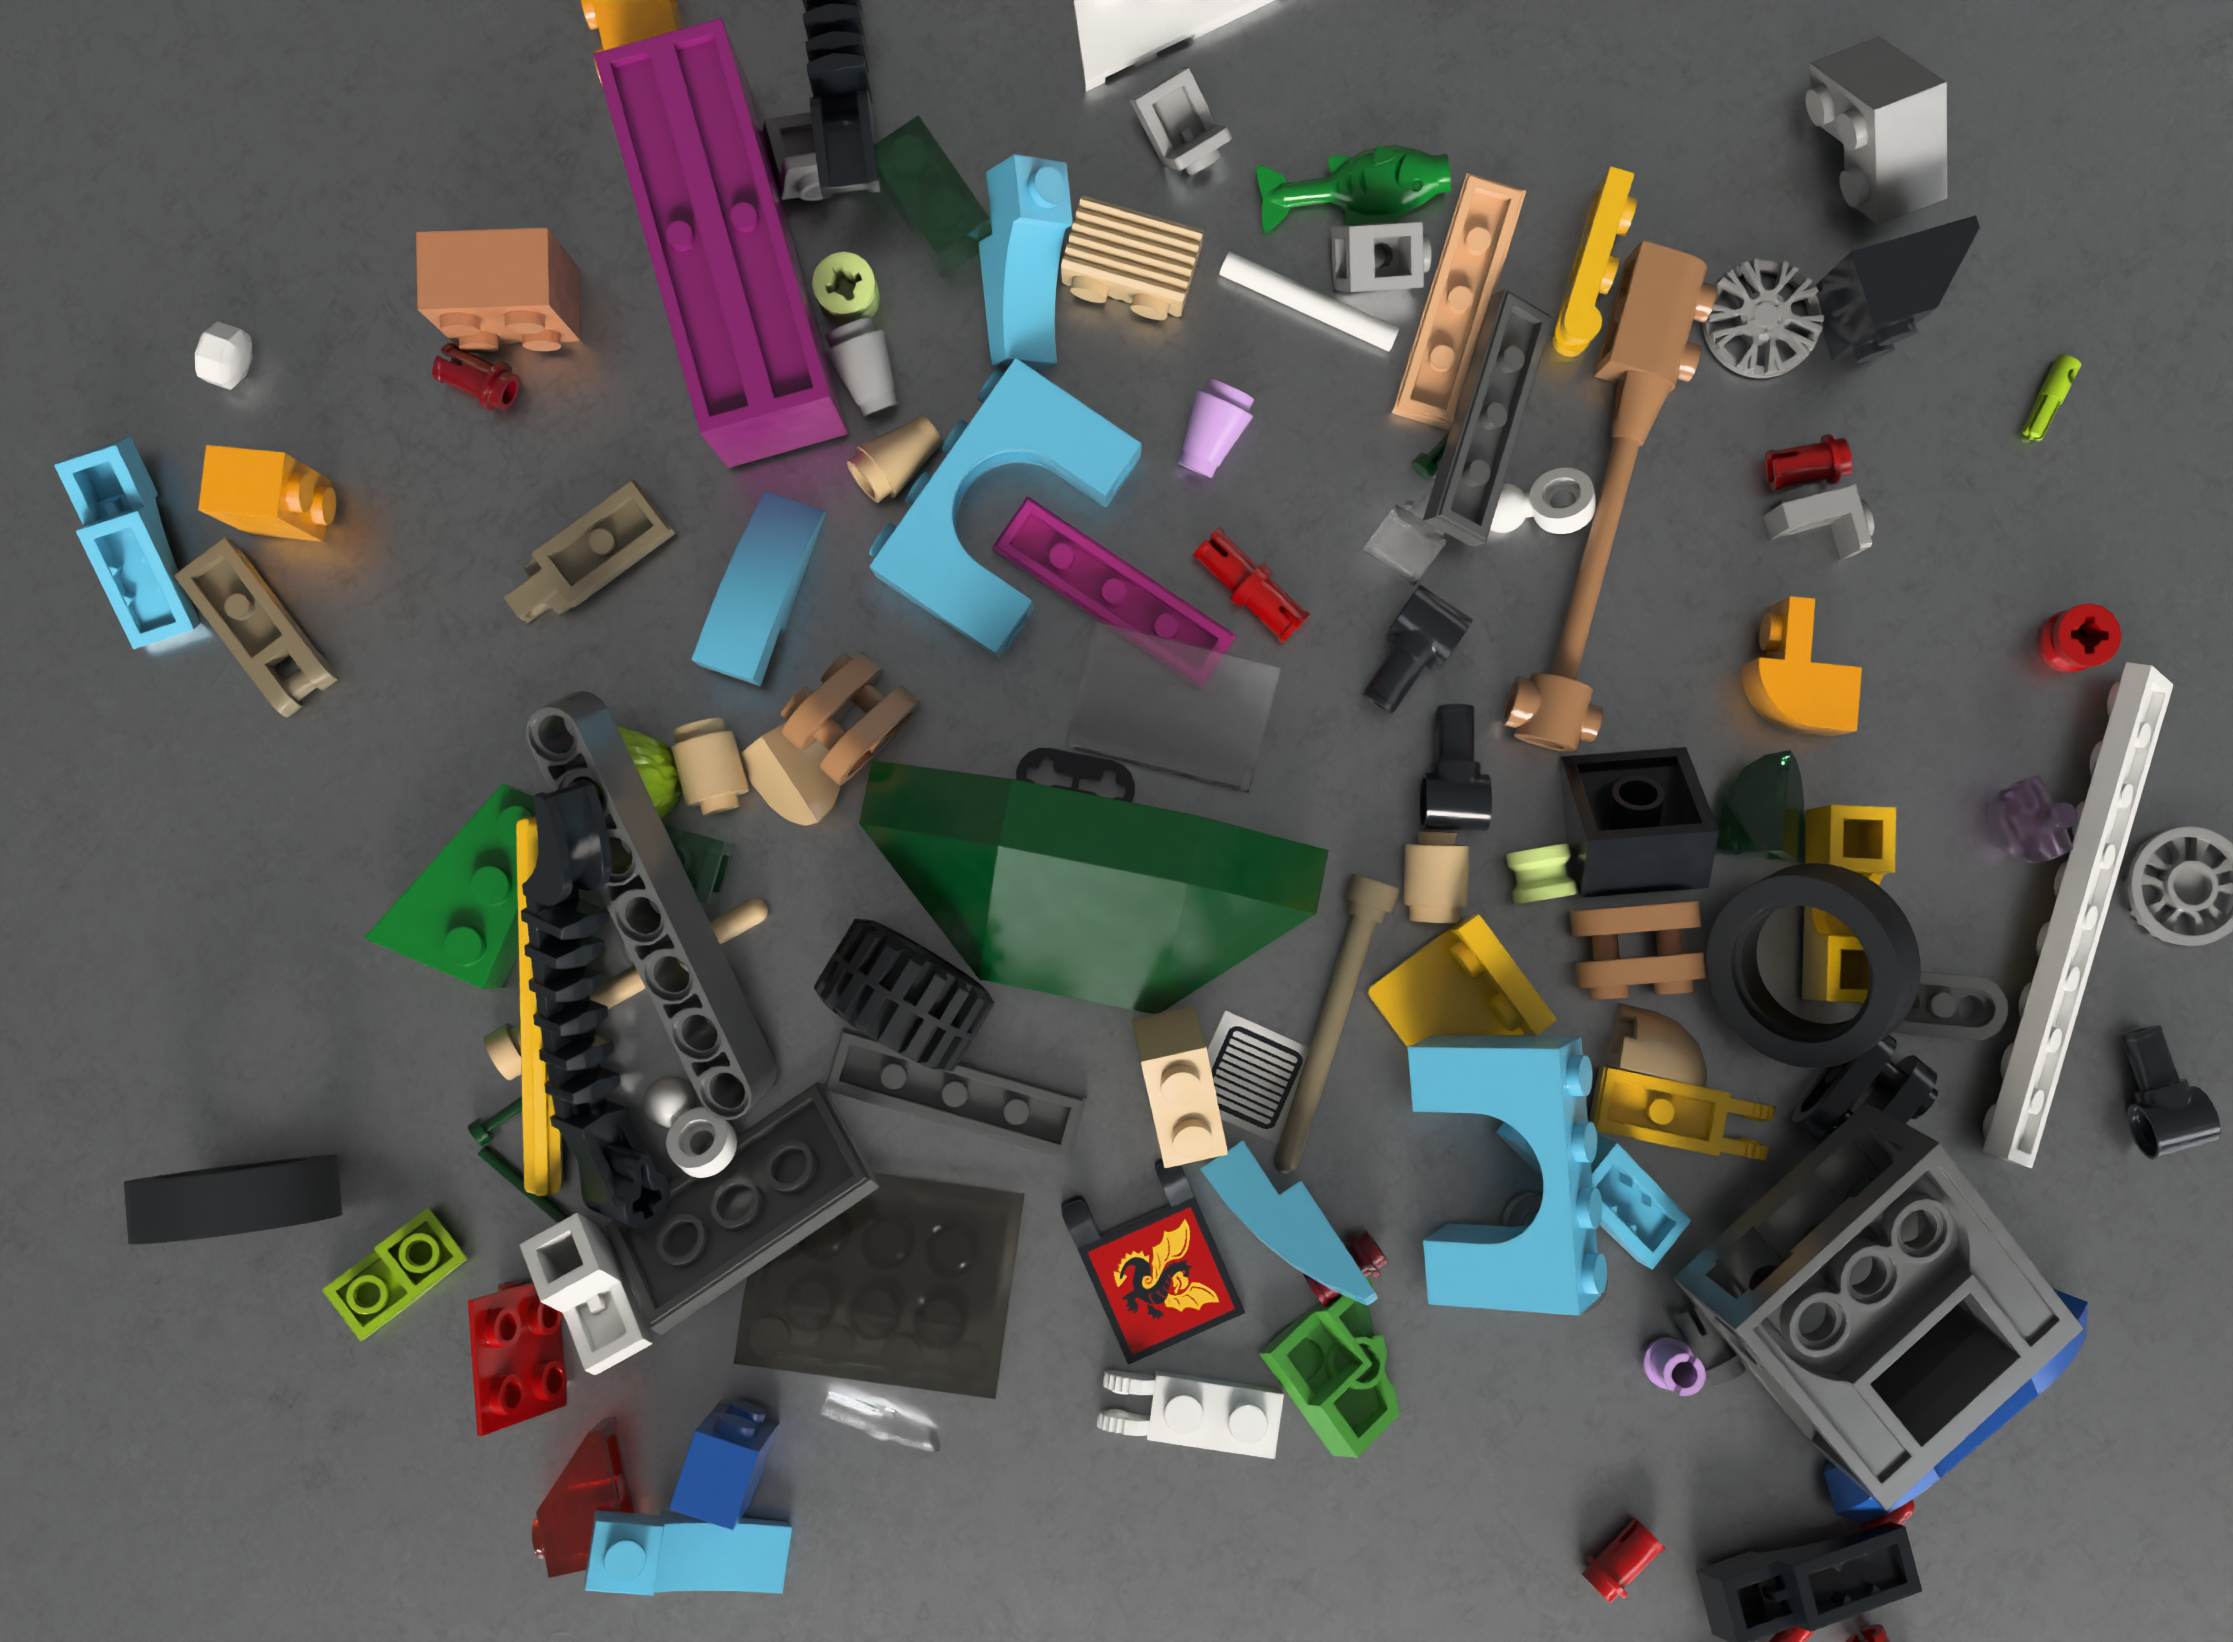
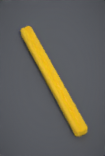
M536 816L520 818L516 823L523 1175L526 1192L536 1194V1196H547L548 1194L559 1192L563 1187L562 1134L559 1129L551 1126L550 1117L555 1114L552 1096L545 1093L544 1084L549 1081L546 1062L541 1061L539 1058V1050L543 1047L540 1027L534 1025L533 1015L538 1012L535 992L529 990L528 981L533 978L532 962L530 957L525 956L524 945L529 943L527 923L521 921V910L527 907L522 884L532 875L538 858Z

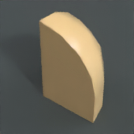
M783 723L762 735L740 753L744 773L766 803L785 819L804 826L818 823L834 807L841 785L839 786L820 769V764L829 750L817 740L806 750L800 751L781 734L782 728L785 725Z
M1618 1003L1605 1065L1706 1088L1707 1066L1700 1045L1678 1021L1656 1011Z

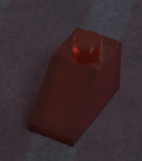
M616 1416L602 1419L588 1432L536 1511L537 1519H534L532 1523V1543L536 1556L539 1559L545 1558L549 1578L586 1570L595 1510L634 1513Z

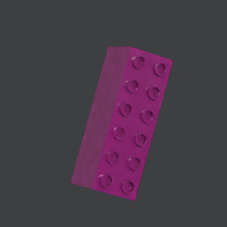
M719 18L594 53L700 434L727 468L849 434L749 82L723 19Z

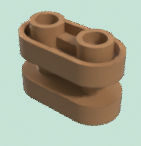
M865 652L859 653L854 658L850 657L847 653L842 654L826 670L821 678L823 684L818 689L812 692L807 687L802 688L791 698L780 714L787 721L782 728L781 734L800 751L806 750L817 740L829 750L820 764V769L839 786L847 782L888 745L909 723L921 706V702L902 685L894 689L889 695H883L874 685L881 677L884 669ZM858 705L867 714L846 731L837 722Z
M1699 901L1570 911L1572 937L1592 936L1594 960L1575 962L1577 988H1590L1592 1000L1630 997L1629 985L1654 983L1655 994L1694 992L1693 980L1706 978L1704 952H1684L1682 928L1701 927ZM1645 931L1656 932L1657 954L1620 957L1618 934Z

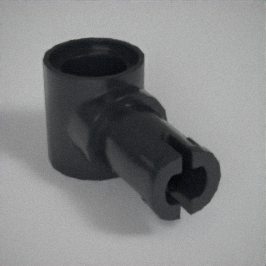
M1420 584L1388 630V632L1393 634L1388 642L1392 649L1362 695L1382 710L1393 714L1424 669L1431 671L1435 663L1439 666L1444 664L1466 633L1473 619Z
M1445 704L1437 708L1436 761L1430 763V773H1423L1420 786L1419 806L1422 829L1487 831L1489 828L1492 811V786L1489 774H1481V763L1474 761L1473 705Z
M2161 1025L2149 1026L2121 1034L2120 1039L2123 1042L2139 1090L2133 1092L2137 1103L2129 1106L2127 1121L2132 1137L2140 1151L2147 1158L2154 1160L2218 1140L2221 1130L2217 1111L2210 1098L2202 1089L2196 1086L2190 1087L2187 1079L2179 1078Z

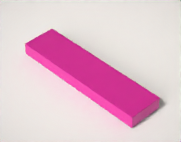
M1026 496L992 546L993 552L1199 690L1206 683L1236 638L1234 633L1028 496Z

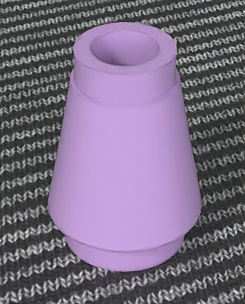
M1209 378L1203 392L1196 390L1181 450L1183 452L1178 464L1203 476L1212 478L1216 468L1220 466L1252 420L1253 416L1249 413V410L1254 402V398L1234 387Z

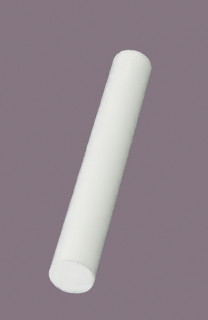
M1230 251L1219 275L1388 352L1400 330L1391 324Z

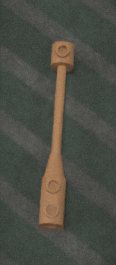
M1642 240L1625 259L1593 376L1617 384L1612 425V439L1614 443L1551 674L1532 673L1530 679L1517 676L1510 688L1503 711L1502 723L1505 726L1516 728L1514 734L1516 738L1556 751L1577 752L1579 741L1592 743L1600 729L1603 707L1590 704L1593 689L1584 683L1576 681L1639 446L1644 444L1668 393L1675 389L1677 379L1689 382L1693 377L1700 359L1701 345L1688 342L1693 320L1704 323L1708 319L1717 296V286L1704 282L1707 265L1703 260L1689 253Z

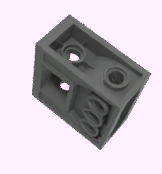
M1867 1102L1673 1278L1814 1447L1886 1511L2084 1330L1941 1143ZM1865 1176L1870 1178L1871 1183L1855 1198L1850 1196L1846 1199L1848 1188L1855 1180ZM1820 1223L1802 1240L1803 1234L1809 1227ZM1773 1265L1775 1271L1752 1291L1749 1288V1282L1754 1272L1762 1266Z

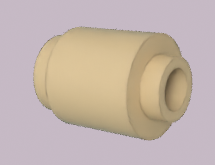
M710 718L674 729L673 732L677 744L673 745L671 750L686 806H700L702 816L722 813L739 807L740 804L737 796L747 793L749 788L734 732L726 730L724 719Z
M1418 831V843L1405 844L1403 904L1410 905V921L1429 923H1459L1461 921V907L1468 906L1469 845H1456L1457 832Z

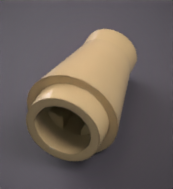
M919 415L911 422L855 447L857 455L847 461V466L855 481L873 501L878 503L886 496L894 499L928 458L943 446V440L935 426L924 415Z

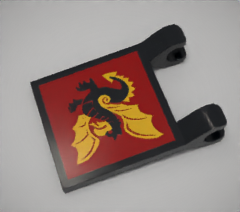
M1162 1158L1155 1162V1170L1170 1203L1168 1206L1100 1235L1085 1197L1075 1195L1061 1203L1063 1220L1079 1251L1128 1365L1245 1314V1310L1182 1165L1164 1168Z

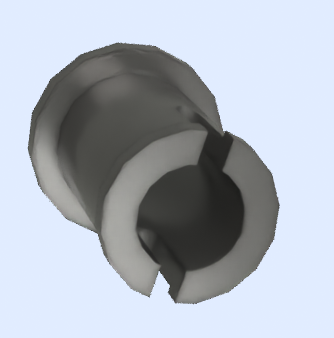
M1692 1302L1694 1309L1704 1326L1702 1329L1697 1326L1687 1305L1683 1306L1672 1314V1318L1678 1324L1694 1356L1701 1360L1704 1365L1706 1378L1710 1386L1715 1387L1725 1384L1743 1374L1746 1368L1741 1361L1742 1359L1694 1302Z

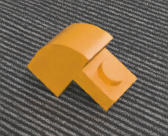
M1789 596L1772 605L1770 613L1767 612L1763 616L1760 626L1759 644L1761 650L1767 651V658L1759 657L1741 665V680L1746 697L1754 710L1764 720L1788 732L1838 737L1855 732L1858 725L1862 667L1811 662L1815 598Z

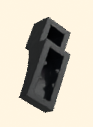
M1893 1522L1808 1545L1762 1553L1749 1551L1696 1570L1712 1635L1728 1642H1753L1795 1626L1812 1632L1922 1592L1906 1526Z

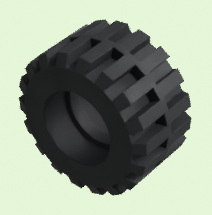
M854 919L814 985V990L822 1002L843 1020L898 1054L930 1069L942 1071L955 1070L995 1004L988 991L980 983L951 963L893 929L867 919Z

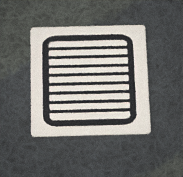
M1225 1011L1207 1050L1221 1120L1278 1144L1309 1047Z

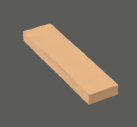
M1466 173L1391 413L1450 431L1491 295L1496 292L1526 194L1525 190Z

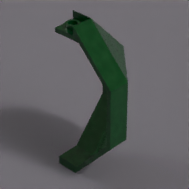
M875 760L871 761L859 820L860 826L979 980L1150 1014L1165 1011L1317 913L1329 851L1202 816L1015 779Z

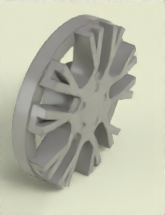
M1757 258L1734 267L1715 283L1717 286L1716 300L1708 319L1704 323L1702 322V327L1710 350L1724 366L1743 376L1770 378L1792 370L1811 353L1822 332L1824 315L1821 313L1820 303L1816 295L1818 293L1817 287H1813L1811 284L1813 281L1809 277L1805 279L1797 272L1799 268L1789 266V263L1786 261L1778 263ZM1760 273L1777 276L1773 290H1767L1763 287ZM1739 277H1745L1753 293L1751 296L1748 295L1738 279ZM1789 283L1796 291L1785 301L1778 293ZM1723 290L1737 298L1739 302L1738 309L1734 310L1716 305ZM1804 300L1808 316L1800 317L1793 314L1791 311L1792 303ZM1735 319V327L1716 330L1715 322ZM1788 326L1807 331L1806 338L1787 330ZM1734 336H1740L1748 343V349L1741 359L1731 354L1724 346ZM1776 340L1786 341L1796 354L1782 362L1775 346ZM1758 346H1765L1764 366L1756 365Z
M2179 827L2162 831L2137 847V852L2131 856L2133 860L2130 868L2125 870L2126 880L2123 881V886H2127L2128 899L2132 908L2129 912L2132 916L2136 917L2135 921L2139 925H2143L2150 932V935L2160 938L2159 940L2164 942L2196 946L2220 940L2233 931V906L2229 914L2226 915L2215 908L2213 904L2218 892L2233 896V882L2219 884L2216 874L2233 870V844L2228 839L2214 831L2201 827ZM2185 837H2191L2189 861H2185ZM2165 843H2167L2172 854L2170 864L2163 863L2154 853ZM2209 844H2212L2224 854L2211 867L2203 863V855ZM2147 865L2161 871L2159 879L2144 874L2145 866ZM2142 885H2150L2156 889L2157 896L2152 903L2145 904ZM2166 904L2170 909L2158 922L2153 916ZM2198 911H2203L2213 926L2212 930H2207ZM2181 913H2184L2188 919L2189 935L2173 932L2176 919Z

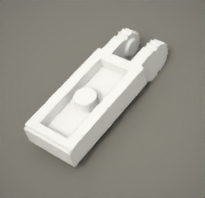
M1106 1370L1104 1372L1102 1385L1104 1388L1119 1394L1152 1395L1149 1415L1131 1413L1119 1409L1100 1410L1097 1420L1098 1428L1130 1436L1147 1435V1440L1275 1459L1284 1398L1282 1390L1156 1371L1155 1375L1120 1370Z

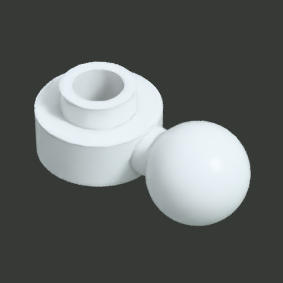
M1567 467L1556 468L1541 475L1532 485L1530 492H1523L1516 485L1504 482L1490 530L1497 533H1507L1517 529L1524 522L1525 518L1534 517L1536 523L1542 529L1551 533L1566 534L1577 531L1587 525L1595 514L1596 498L1593 483L1584 472Z
M663 1077L649 1086L644 1095V1111L650 1121L657 1126L670 1128L666 1139V1148L673 1162L686 1174L698 1178L709 1177L722 1171L732 1160L737 1148V1136L729 1122L715 1117L705 1107L695 1108L694 1092L689 1084L680 1078ZM714 1140L712 1146L706 1152L699 1155L701 1147L706 1142Z

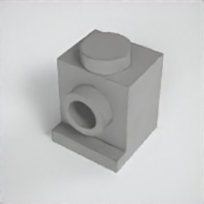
M1423 222L1331 226L1333 290L1363 292L1424 287V273L1429 271L1431 265V244L1429 237L1423 234ZM1379 243L1385 249L1386 258L1384 263L1376 268L1374 246Z

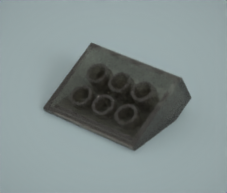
M872 1172L880 1186L878 1189L747 1277L734 1364L996 1399L1000 1383L1025 1192Z

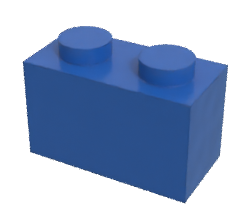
M730 1400L728 1405L718 1403L694 1432L669 1509L734 1530L756 1495L779 1422L765 1418L766 1410L750 1402Z

